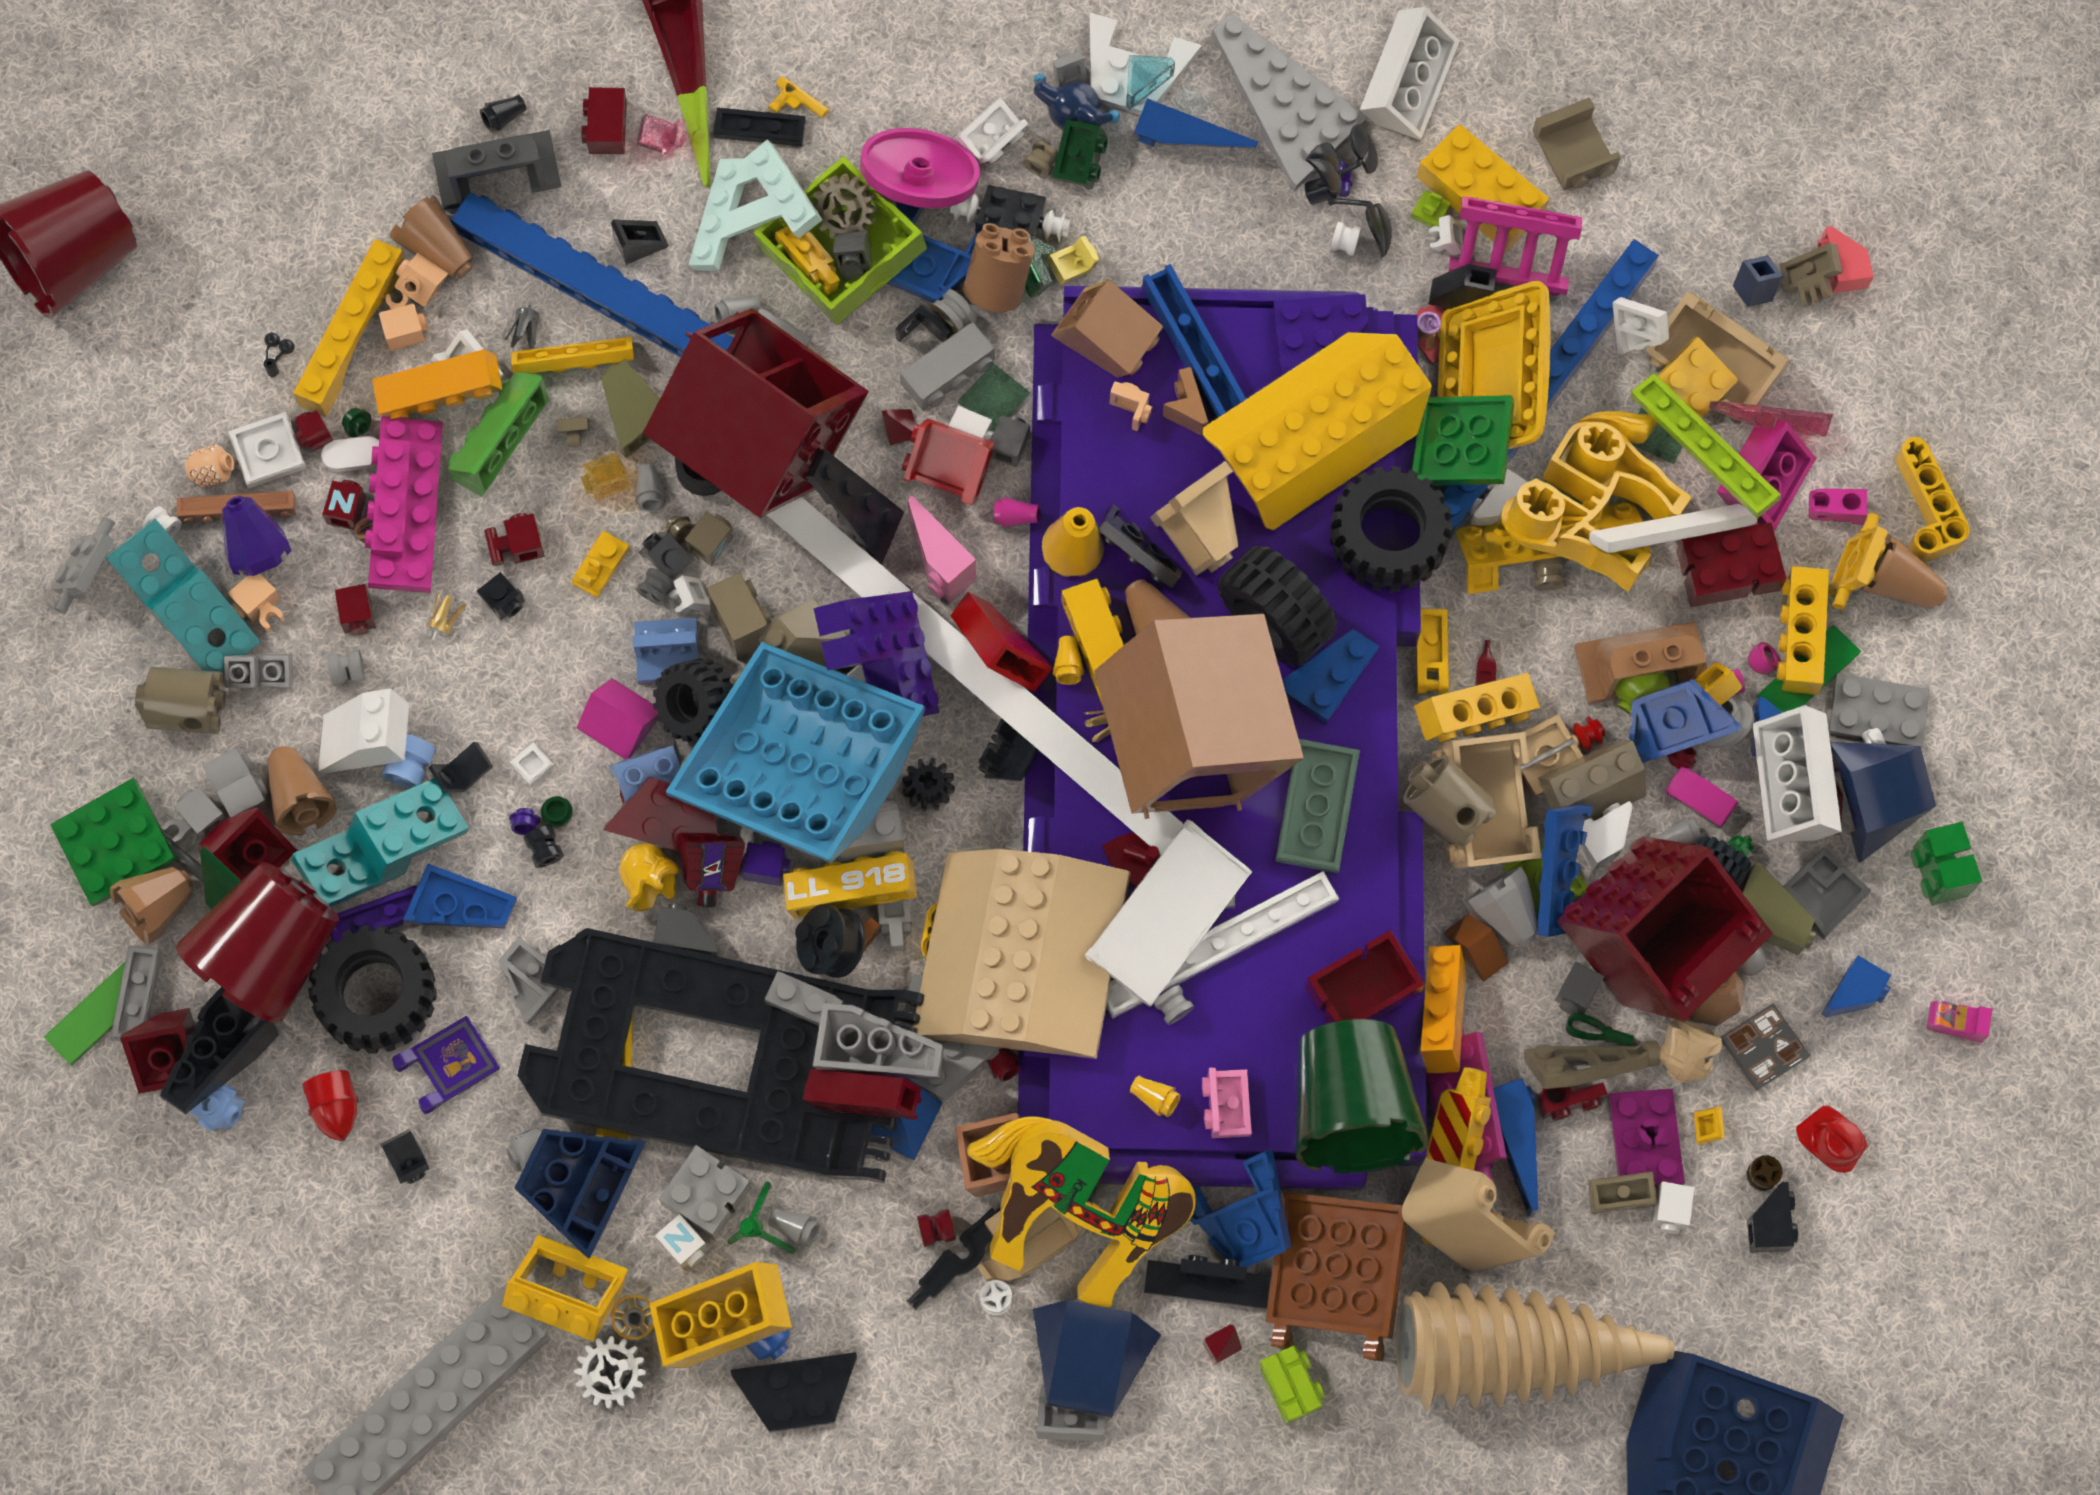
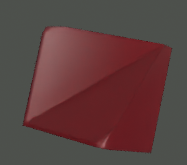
M1231 1324L1205 1337L1203 1343L1214 1365L1242 1350L1236 1328Z

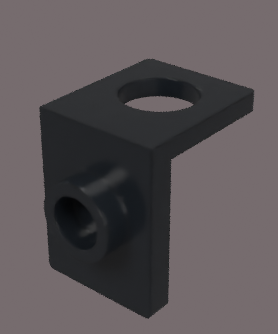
M922 304L896 327V339L899 342L920 323L942 343L950 338V331L946 328V323L941 316L935 312L931 314Z
M473 742L449 764H432L428 768L444 792H464L486 774L493 765L479 743ZM441 772L450 779L451 784L442 777Z

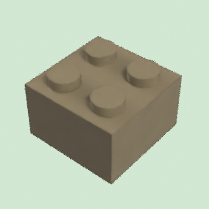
M741 572L706 588L710 608L737 660L757 650L761 644L758 639L771 623L765 607L759 606L756 598L758 595L750 579L745 581Z

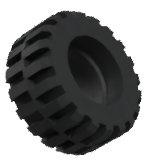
M1391 466L1390 472H1384L1382 467L1373 469L1371 476L1364 472L1356 477L1355 484L1352 482L1347 484L1343 489L1342 496L1338 497L1335 504L1329 535L1330 545L1334 546V558L1337 562H1343L1341 569L1347 576L1351 573L1356 575V583L1362 586L1365 582L1373 584L1371 590L1381 591L1382 587H1389V592H1399L1402 585H1405L1408 590L1417 587L1418 580L1425 582L1432 576L1433 570L1439 568L1446 554L1452 532V522L1449 521L1451 517L1449 505H1443L1445 496L1440 490L1435 492L1432 490L1434 484L1427 477L1423 481L1418 479V472L1409 470V473L1406 474L1400 472L1401 467ZM1377 509H1397L1413 519L1419 529L1420 536L1417 543L1410 548L1400 551L1384 550L1375 546L1366 538L1361 528L1362 520L1367 514Z
M1255 546L1249 548L1219 578L1218 593L1223 599L1224 606L1230 611L1231 616L1265 615L1276 658L1281 662H1286L1291 666L1306 663L1335 634L1337 620L1334 618L1335 614L1333 609L1329 607L1326 598L1319 592L1320 590L1317 586L1312 584L1308 576L1296 568L1294 563L1286 560L1282 554L1277 551L1274 552L1269 547Z
M369 925L359 926L358 933L352 934L350 929L341 933L342 940L336 943L332 939L325 945L328 949L325 955L320 954L316 962L317 969H313L309 976V980L312 983V987L308 988L309 998L313 1003L312 1009L316 1017L334 1040L341 1045L343 1043L346 1044L349 1049L357 1052L365 1049L367 1053L378 1054V1049L385 1048L389 1052L396 1050L395 1044L401 1041L405 1045L413 1040L411 1037L412 1033L416 1030L421 1033L426 1027L424 1020L426 1016L431 1017L435 1009L432 1001L437 999V989L434 986L436 979L427 958L413 940H408L406 935L398 930L390 932L386 926L378 925L376 930H371ZM373 963H384L393 966L399 972L403 983L397 1001L388 1010L377 1015L362 1016L353 1013L347 1007L343 996L346 983L352 974L361 967Z

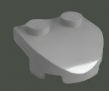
M1043 1383L1039 1393L1037 1439L1103 1442L1104 1416L1047 1405Z

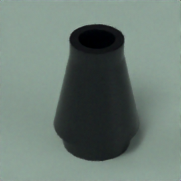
M520 95L485 103V107L480 109V116L488 130L496 129L499 131L527 109L523 98Z

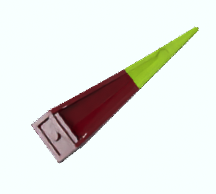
M642 0L683 113L702 183L709 187L711 184L702 0Z

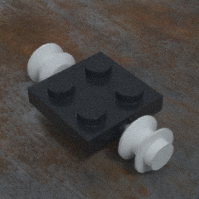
M992 185L987 186L982 204H979L976 194H973L970 199L950 207V213L955 214V221L961 215L966 216L967 222L971 223L977 214L975 232L979 233L982 231L983 225L988 223L1011 230L1024 229L1030 234L1029 240L1033 244L1038 229H1042L1046 240L1050 235H1056L1058 242H1061L1062 237H1068L1071 220L1066 219V213L1059 218L1055 217L1053 210L1045 215V218L1042 216L1046 203V197Z

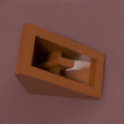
M1467 914L1444 932L1453 945H1461L1464 959L1483 982L1509 963L1493 930L1470 914Z

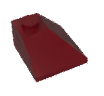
M256 807L221 821L199 843L202 848L208 849L241 881L260 862L281 867L297 851Z
M190 1008L157 1014L121 1035L120 1039L139 1094L163 1089L175 1062L180 1060L185 1050V1041L188 1035L192 1034L196 1027Z

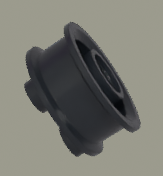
M826 904L818 905L806 914L795 930L797 956L802 967L809 973L817 975L826 974L829 977L842 978L850 974L861 960L865 947V929L861 918L853 910L846 908L837 909Z

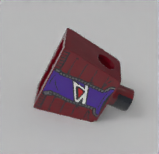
M680 833L679 840L684 883L689 890L698 891L697 905L701 907H715L717 891L730 892L735 887L745 849V842L739 834Z

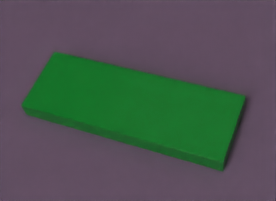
M1835 625L1826 631L1824 681L1822 688L1861 653V650ZM1800 655V656L1796 659V660L1799 661V662H1807V661H1808V660H1807L1804 656H1802V655ZM1776 677L1756 697L1766 698L1778 710L1784 713L1804 706L1815 695L1781 691L1782 681L1777 680Z

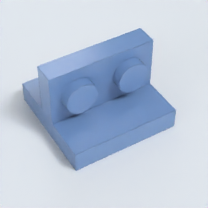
M697 618L634 622L635 635H633V647L636 654L638 684L655 683L657 678L662 677L661 672L668 669L669 666L699 658Z

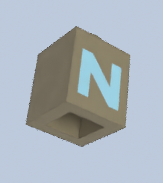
M706 511L685 538L686 549L712 566L733 539L731 524L721 515L716 514L714 517Z

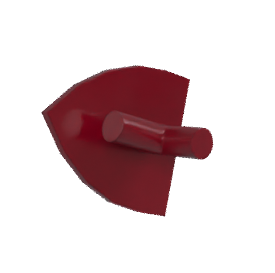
M1134 832L1118 836L1102 845L1112 867L1131 872L1129 884L1137 888L1161 856L1158 847L1148 845Z

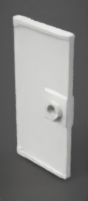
M1187 819L1169 846L1084 956L1088 961H1091L1108 973L1149 1007L1152 1006L1252 871L1204 833L1193 821Z

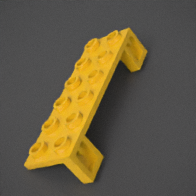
M1634 502L1618 503L1606 506L1593 527L1603 530L1643 521ZM1502 521L1492 525L1461 527L1455 534L1466 563V589L1468 595L1499 590V566L1561 557L1519 544L1508 534ZM1650 545L1639 547V549L1650 553ZM1649 561L1647 562L1645 568H1649Z

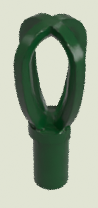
M1575 1013L1569 1016L1566 1021V1031L1572 1037L1593 1041H1610L1630 1047L1632 1045L1634 1035L1612 1029V1027L1606 1026L1598 1019L1589 1015ZM1574 1020L1587 1023L1601 1030L1602 1034L1579 1031L1572 1026Z

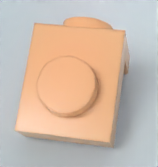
M1115 381L1110 391L1109 404L1135 413L1132 420V430L1138 431L1141 422L1147 424L1152 411V406L1148 405L1149 393L1140 391L1134 384L1128 382L1121 384Z

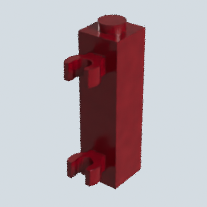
M810 1069L802 1099L817 1108L830 1111L917 1120L918 1115L915 1114L917 1103L922 1102L920 1097L921 1088L904 1078Z

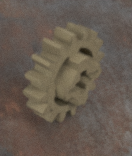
M848 174L840 176V179L835 175L829 178V182L821 183L819 186L822 191H817L813 195L819 200L813 206L818 210L822 218L823 224L820 230L830 229V238H834L836 234L868 232L870 229L867 224H872L876 221V218L870 215L878 210L877 206L871 205V200L876 198L875 194H867L866 191L869 188V184L861 187L859 185L860 177L858 176L850 181ZM841 205H846L848 210H843ZM862 207L861 217H859V211Z

